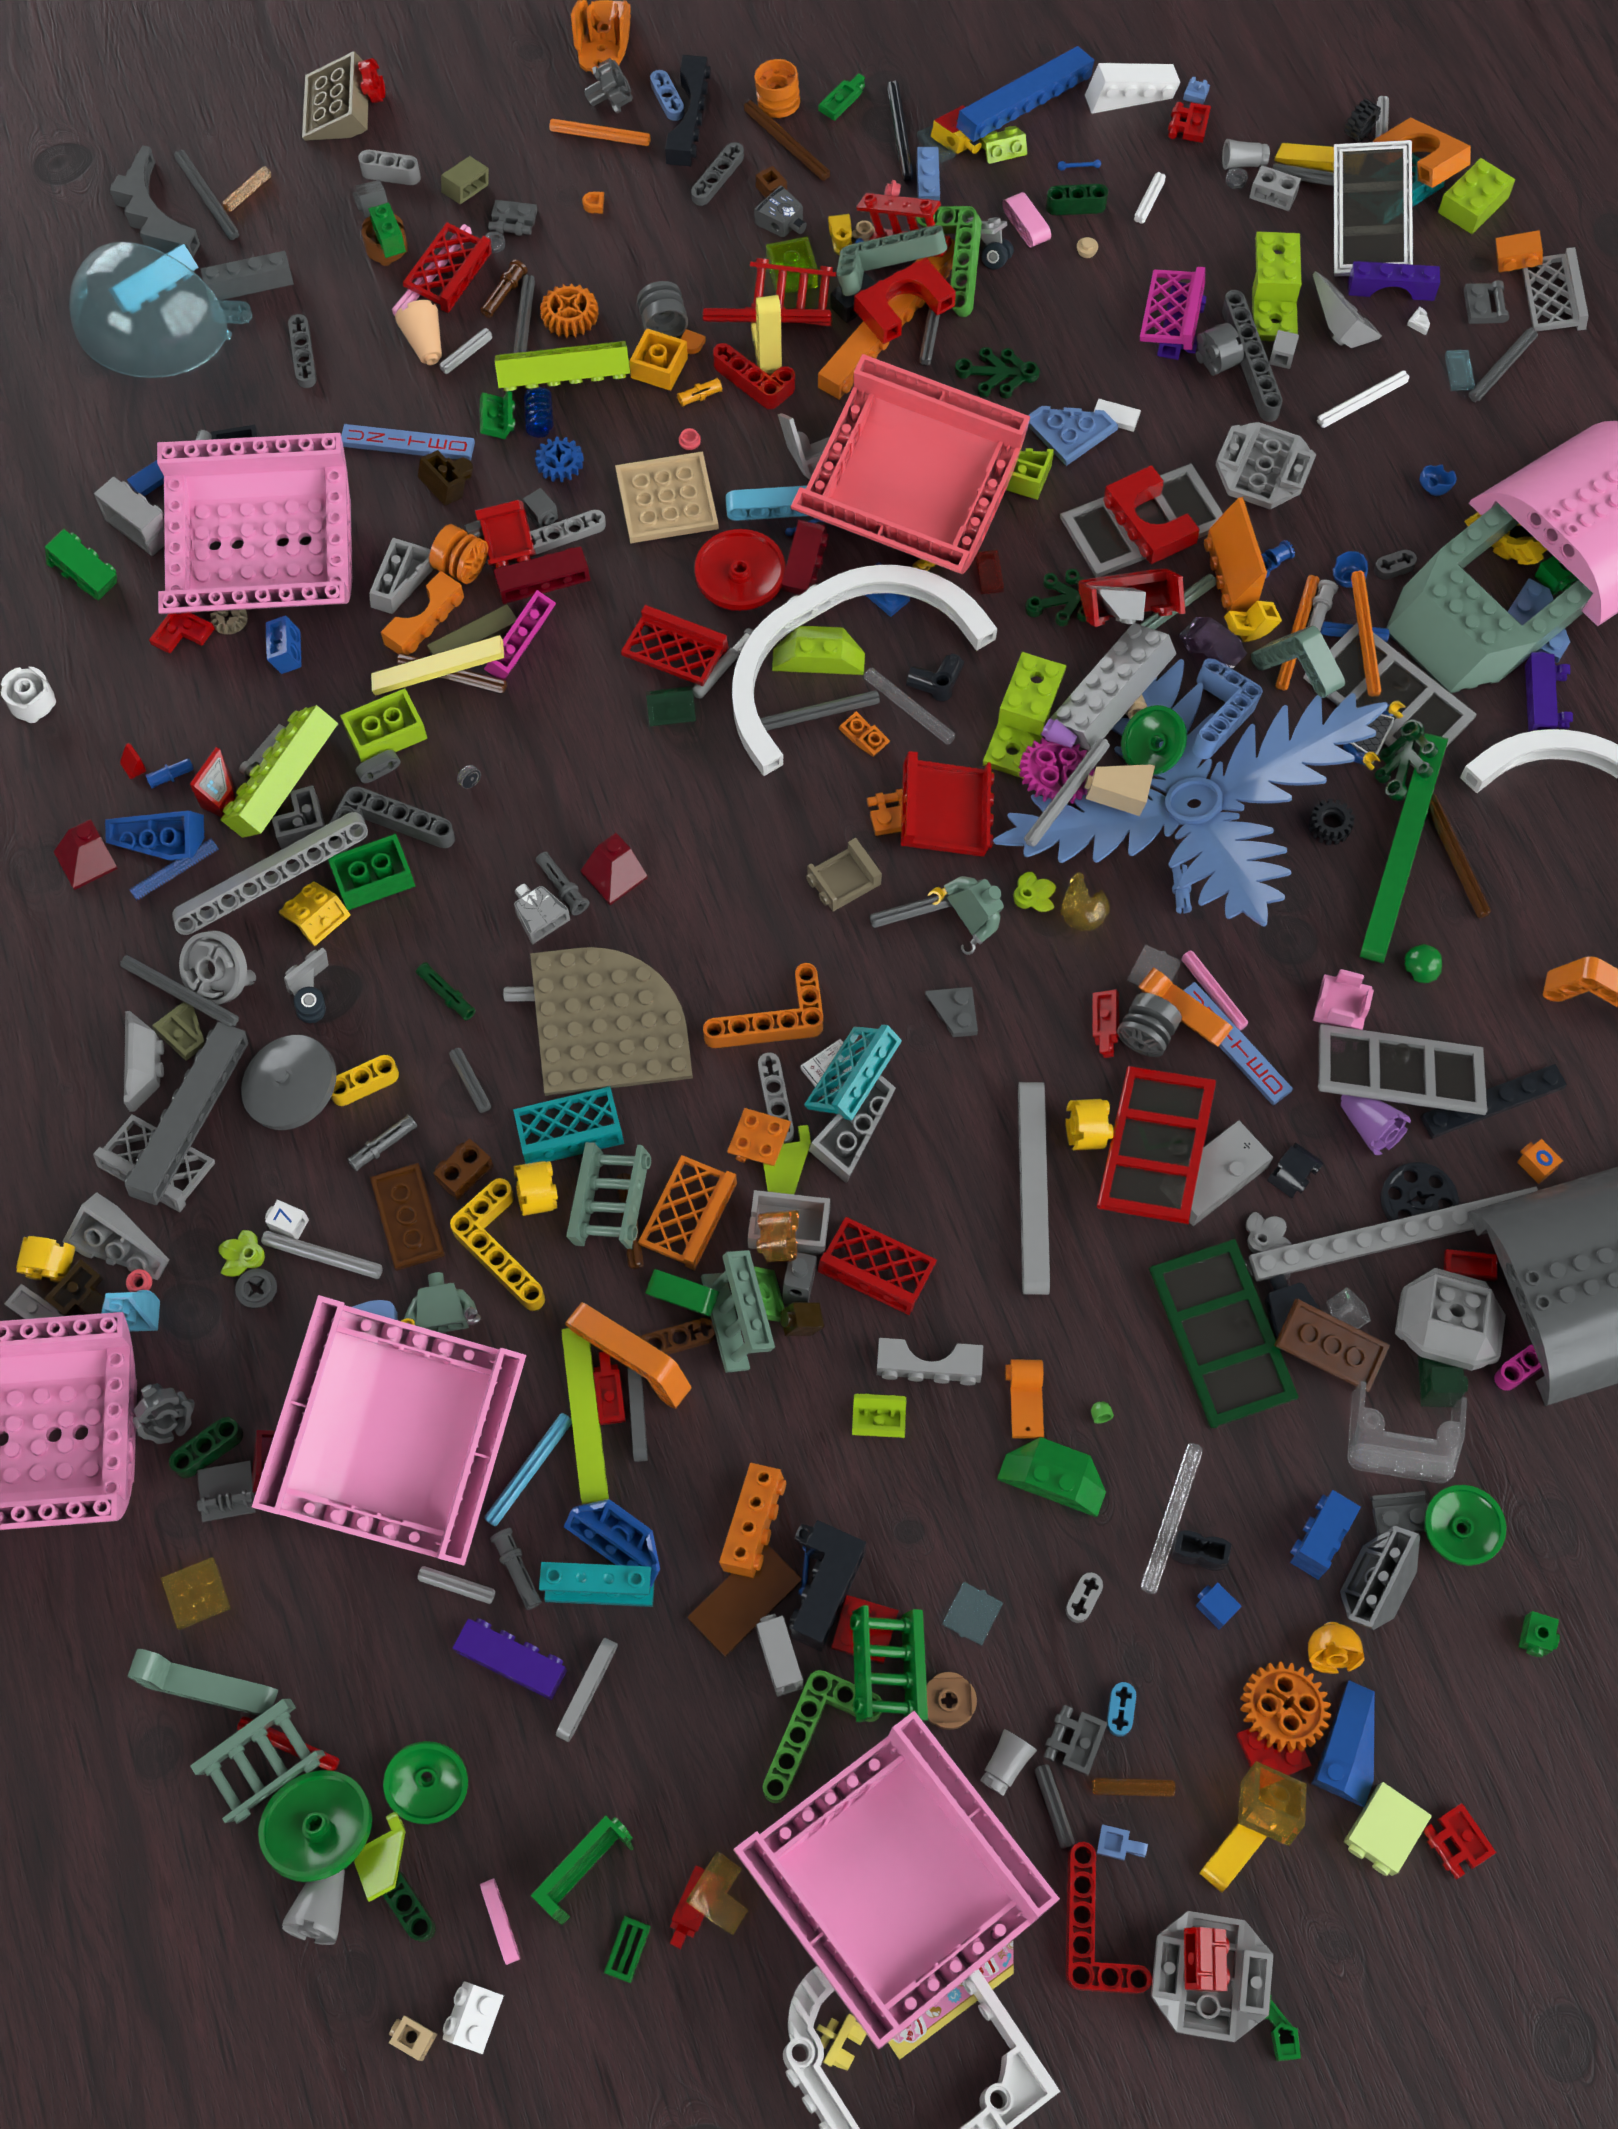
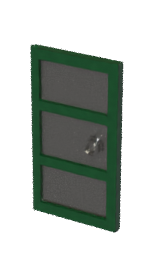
M1235 1239L1158 1265H1152L1148 1268L1211 1429L1299 1398L1280 1349L1274 1346L1276 1339Z

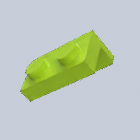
M1016 126L1006 127L1005 131L1001 132L992 131L979 139V142L982 143V148L986 150V159L989 164L1027 155L1026 134Z
M854 1394L852 1435L905 1438L906 1397Z

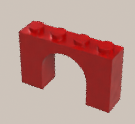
M926 257L914 262L911 266L901 271L895 272L892 276L878 281L875 285L861 290L854 296L855 312L884 345L901 336L902 320L888 304L893 297L901 294L916 295L923 299L938 316L955 307L956 291Z
M1152 465L1106 486L1103 498L1106 508L1113 512L1117 523L1124 527L1129 539L1135 542L1142 557L1146 558L1150 564L1196 544L1200 531L1188 513L1164 524L1145 522L1136 514L1135 509L1139 505L1160 496L1162 493L1164 481Z

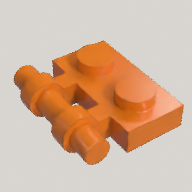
M897 789L894 793L883 795V792L876 793L873 797H868V807L877 805L878 810L870 811L875 836L900 832L902 789ZM898 801L899 806L886 808L885 804Z

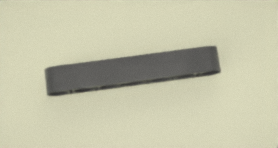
M1230 290L1226 293L1222 314L1225 322L1231 324L1236 329L1239 335L1236 338L1238 345L1241 343L1243 345L1244 358L1241 366L1259 416L1264 421L1273 422L1279 416L1283 402L1282 396L1245 296L1239 290Z

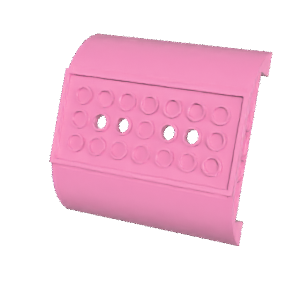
M340 433L157 443V464L164 475L165 591H158L159 614L347 604L349 602L353 582L351 499L345 453ZM303 537L312 538L308 545L300 544V540ZM281 538L289 539L286 546L281 547L277 543ZM241 540L244 542L241 548H232L235 541ZM213 542L221 543L220 548L217 550H211L210 545Z
M123 1312L0 1321V1435L3 1433L9 1435L8 1442L0 1446V1530L118 1521L125 1514L135 1474L136 1428L132 1420L136 1417L134 1408L137 1405V1379L131 1336ZM82 1427L88 1428V1435L84 1439L77 1440L75 1438L78 1429ZM60 1429L62 1432L61 1438L56 1442H50V1433L53 1430Z

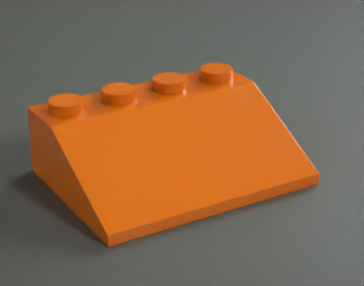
M1240 497L1209 528L1208 536L1204 539V547L1206 552L1210 553V566L1212 571L1215 570L1216 586L1218 589H1221L1223 607L1227 608V611L1246 612L1256 601H1259L1267 571L1244 499Z

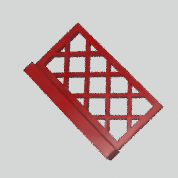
M446 222L403 281V286L440 304L441 310L449 313L491 255V239L485 236L480 239ZM449 231L457 235V238L446 240L445 235ZM467 242L476 244L474 248L464 250L463 243ZM460 245V251L449 252L448 246ZM445 247V254H434L436 248ZM464 257L463 263L453 264L452 258ZM449 259L450 266H438L437 261ZM434 262V269H423L425 263ZM453 272L452 278L442 279L441 273ZM438 274L439 281L427 282L426 276ZM423 277L424 284L416 285L412 283L415 278ZM441 286L443 290L438 296L432 293L430 288Z
M645 605L641 611L642 617L622 648L621 655L704 686L721 655H724L729 649L727 635ZM645 625L653 628L654 633L642 636L641 630ZM669 634L675 639L662 644L660 637ZM657 638L659 645L647 649L645 642ZM687 642L694 644L695 648L682 651L681 644ZM642 643L644 650L636 653L630 651L633 645ZM677 646L680 653L667 657L665 649ZM706 650L715 652L713 657L703 660L701 652ZM662 651L664 658L659 660L650 658V654ZM698 653L700 661L688 664L685 657ZM683 659L685 666L674 668L670 664L672 661ZM703 666L704 673L701 678L693 675L690 671Z
M845 1217L827 1251L820 1258L818 1272L910 1316L916 1300L936 1265L937 1259ZM847 1226L857 1230L859 1237L847 1240L844 1234ZM876 1239L880 1241L882 1248L870 1251L866 1241ZM862 1242L865 1252L852 1255L849 1245ZM845 1247L848 1257L839 1259L831 1254L834 1249ZM899 1250L903 1252L905 1259L893 1262L889 1252ZM885 1253L888 1263L875 1266L872 1256ZM868 1258L871 1268L862 1270L857 1267L855 1261ZM920 1260L929 1264L926 1270L916 1273L912 1262ZM907 1264L911 1274L899 1277L895 1267ZM891 1269L894 1279L887 1281L881 1279L878 1272ZM913 1279L917 1288L914 1293L903 1289L901 1282Z

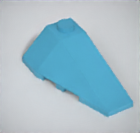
M148 1290L106 1293L101 1313L123 1312L129 1332L158 1331L160 1300L154 1293Z

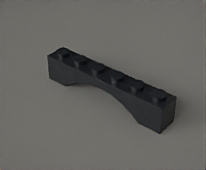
M682 56L680 67L681 86L686 91L691 103L684 119L676 128L668 133L665 147L666 164L691 167L692 158H696L697 145H695V142H699L700 129H698V126H702L703 114L701 110H705L706 99L704 95L708 94V82L706 81L711 77V66H708L707 57Z

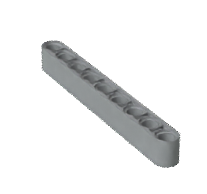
M356 812L348 813L179 905L172 913L176 931L182 935L192 934L362 841L368 833L363 817ZM355 824L360 825L357 829H350ZM339 836L337 840L329 841L331 837ZM310 848H318L315 852H308ZM291 859L296 860L293 864H286ZM269 871H275L273 875H265ZM246 883H254L251 887H244ZM227 894H231V895H232V897H230V898H228V899H223V898H222L224 895H227ZM205 906L211 907L209 910L206 911L201 910V908ZM182 918H189L187 922H180Z
M1019 1082L1018 1122L1022 1291L1024 1295H1049L1050 1265L1044 1082Z

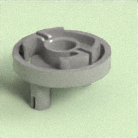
M207 931L198 933L185 943L181 951L179 969L184 986L217 1005L234 1000L242 992L244 986L253 985V981H256L255 973L252 970H247L246 959L241 947L232 937L223 932ZM209 960L215 967L214 976L208 970Z

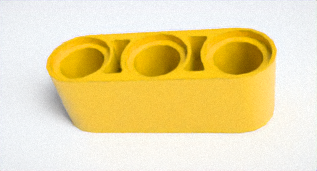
M381 1055L337 1075L335 1088L331 1096L334 1104L338 1106L348 1105L396 1082L399 1072L394 1059L388 1055ZM391 1067L390 1071L381 1073L382 1069ZM362 1078H369L365 1083H358ZM345 1088L343 1093L335 1094L338 1089Z
M1249 1810L1199 1874L1222 1893L1272 1829Z

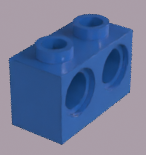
M286 615L266 622L267 660L281 674L302 667L300 630Z

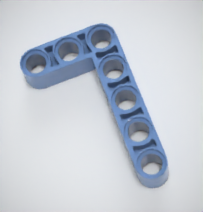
M1213 658L1204 660L1196 682L1197 684L1202 683L1203 689L1226 703L1198 733L1192 747V752L1200 759H1209L1254 712L1263 693L1261 686Z

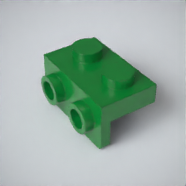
M507 391L504 397L482 392L480 396L481 434L506 439L509 432L513 431L515 419L512 413L515 401L512 400L511 391Z

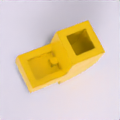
M1256 601L1246 612L1228 611L1224 616L1232 635H1240L1243 642L1254 641L1267 635L1282 621L1274 602Z

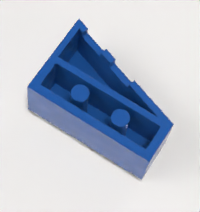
M1334 1490L1328 1496L1324 1494L1321 1496L1315 1507L1319 1510L1315 1519L1310 1516L1303 1528V1531L1306 1532L1305 1537L1302 1541L1297 1539L1290 1551L1294 1555L1290 1563L1317 1580L1329 1569L1334 1554L1339 1550L1344 1536L1349 1531L1361 1506Z

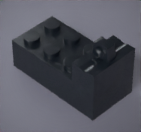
M817 1520L814 1527L801 1524L795 1535V1541L806 1547V1555L816 1560L812 1571L813 1582L811 1585L806 1584L800 1598L802 1599L800 1603L802 1607L800 1610H794L789 1622V1629L792 1630V1639L822 1652L865 1556L867 1542Z

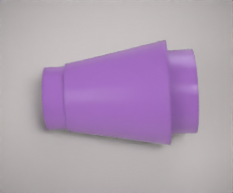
M1051 718L1041 733L1042 736L1046 737L1045 740L1069 748L1073 747L1078 737L1057 719L1054 721Z

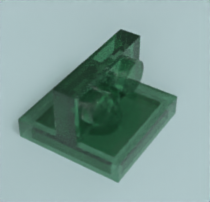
M691 686L645 691L650 726L696 721L694 696Z

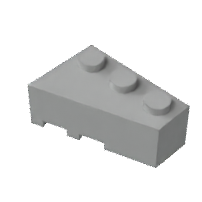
M392 538L369 592L371 608L393 614L434 570L429 562L431 549Z

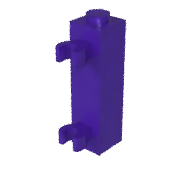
M1178 282L1182 287L1187 285L1186 283ZM1174 285L1171 286L1170 294L1178 290ZM1183 294L1175 298L1179 304L1187 299ZM1204 295L1202 297L1200 313L1204 312L1207 298ZM1169 302L1166 311H1169L1175 306L1171 302ZM1178 311L1171 316L1178 320L1184 315ZM1167 319L1164 320L1163 328L1171 324ZM1176 328L1168 332L1171 336H1180V332ZM1197 336L1194 338L1193 349L1185 350L1186 352L1196 353ZM1160 343L1157 356L1179 360L1180 350L1184 349L1183 344Z
M1531 652L1525 664L1528 732L1557 729V727L1569 729V722H1573V713L1557 712L1556 680H1567V674H1570V665L1560 664L1556 666L1554 654Z

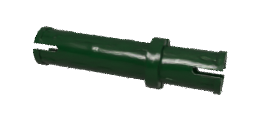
M427 962L422 963L417 968L416 974L445 1000V1005L448 1008H453L465 1021L473 1017L476 1012L475 1008L463 998V994L459 990H454Z

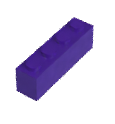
M468 1618L453 1646V1650L457 1654L552 1701L567 1672L565 1666L562 1665L563 1660L552 1654H549L548 1657L539 1654L540 1649L528 1642H525L524 1645L515 1642L516 1637L504 1630H501L500 1633L491 1630L492 1625L480 1618H477L476 1621Z

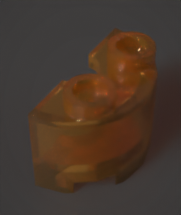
M771 1211L758 1215L761 1238L757 1239L756 1246L758 1253H763L767 1262L794 1261L797 1259L796 1229H798L799 1211Z

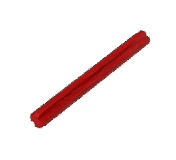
M705 308L703 309L702 316L705 322H756V309ZM781 309V323H830L831 321L830 310Z

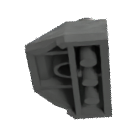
M1393 1526L1388 1529V1532L1377 1536L1363 1545L1340 1590L1350 1622L1375 1630L1395 1618L1417 1573L1420 1535L1418 1533Z

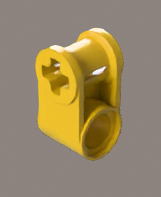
M850 214L828 216L833 249L838 255H840L841 249L852 244Z

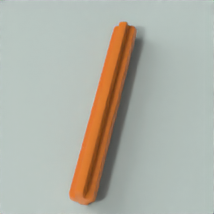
M554 118L550 120L549 124L550 131L642 146H649L651 140L649 133Z

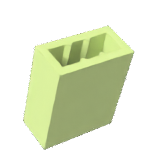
M1382 1782L1376 1786L1345 1838L1344 1843L1349 1846L1348 1850L1358 1858L1363 1859L1366 1857L1373 1862L1372 1867L1385 1876H1388V1874L1393 1876L1400 1871L1432 1815Z

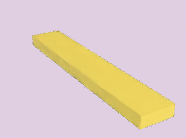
M499 635L371 673L372 692L375 696L502 659L504 658L503 640Z

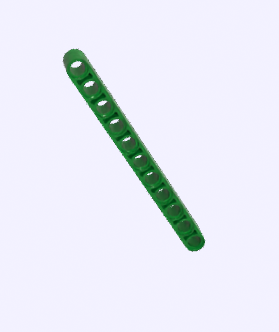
M1424 734V737L1429 742H1433L1437 746L1438 753L1433 758H1427L1422 753L1421 747L1418 756L1432 766L1433 773L1428 778H1422L1417 773V768H1414L1360 958L1384 964L1448 738Z

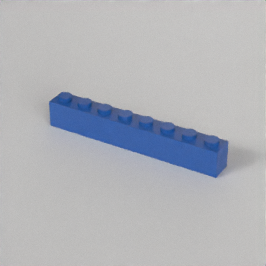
M1076 46L960 110L956 127L973 142L981 137L983 138L990 132L1000 129L1003 125L1014 121L1017 117L1030 112L1051 98L1059 96L1069 88H1073L1078 83L1089 79L1093 72L1095 60L1079 46Z

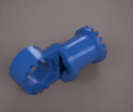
M1281 541L1279 546L1274 549H1268L1261 554L1267 568L1266 578L1272 570L1280 566L1281 562L1294 558L1295 551H1292L1294 548H1291L1293 545H1290V542Z

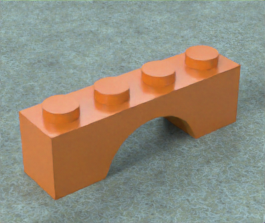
M440 571L426 585L430 602L425 611L412 618L395 617L381 631L384 645L397 654L409 655L415 652L418 645L432 634L434 628L440 622L445 621L448 614L462 603L464 594L462 585Z

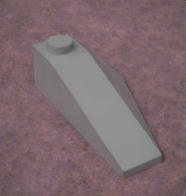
M1316 271L1313 273L1328 328L1334 334L1332 338L1339 345L1346 344L1350 348H1354L1378 340L1382 336L1366 318L1357 313L1358 309L1344 298V295L1327 278Z
M95 1193L81 1205L62 1241L63 1243L75 1246V1251L85 1257L92 1259L95 1256L106 1260L107 1264L125 1266L131 1272L142 1269L147 1271L152 1279L155 1280L160 1278L169 1262L167 1256L117 1205L99 1193Z

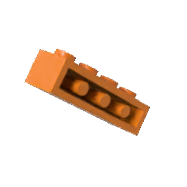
M750 1463L719 1561L723 1571L754 1578L756 1570L760 1571L763 1564V1555L761 1553L764 1545H768L771 1537V1529L769 1527L771 1521L776 1519L779 1510L777 1501L779 1495L782 1496L786 1488V1480H784L781 1469Z

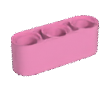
M1024 192L1003 200L1004 213L1029 247H1034L1051 239V231L1048 224Z

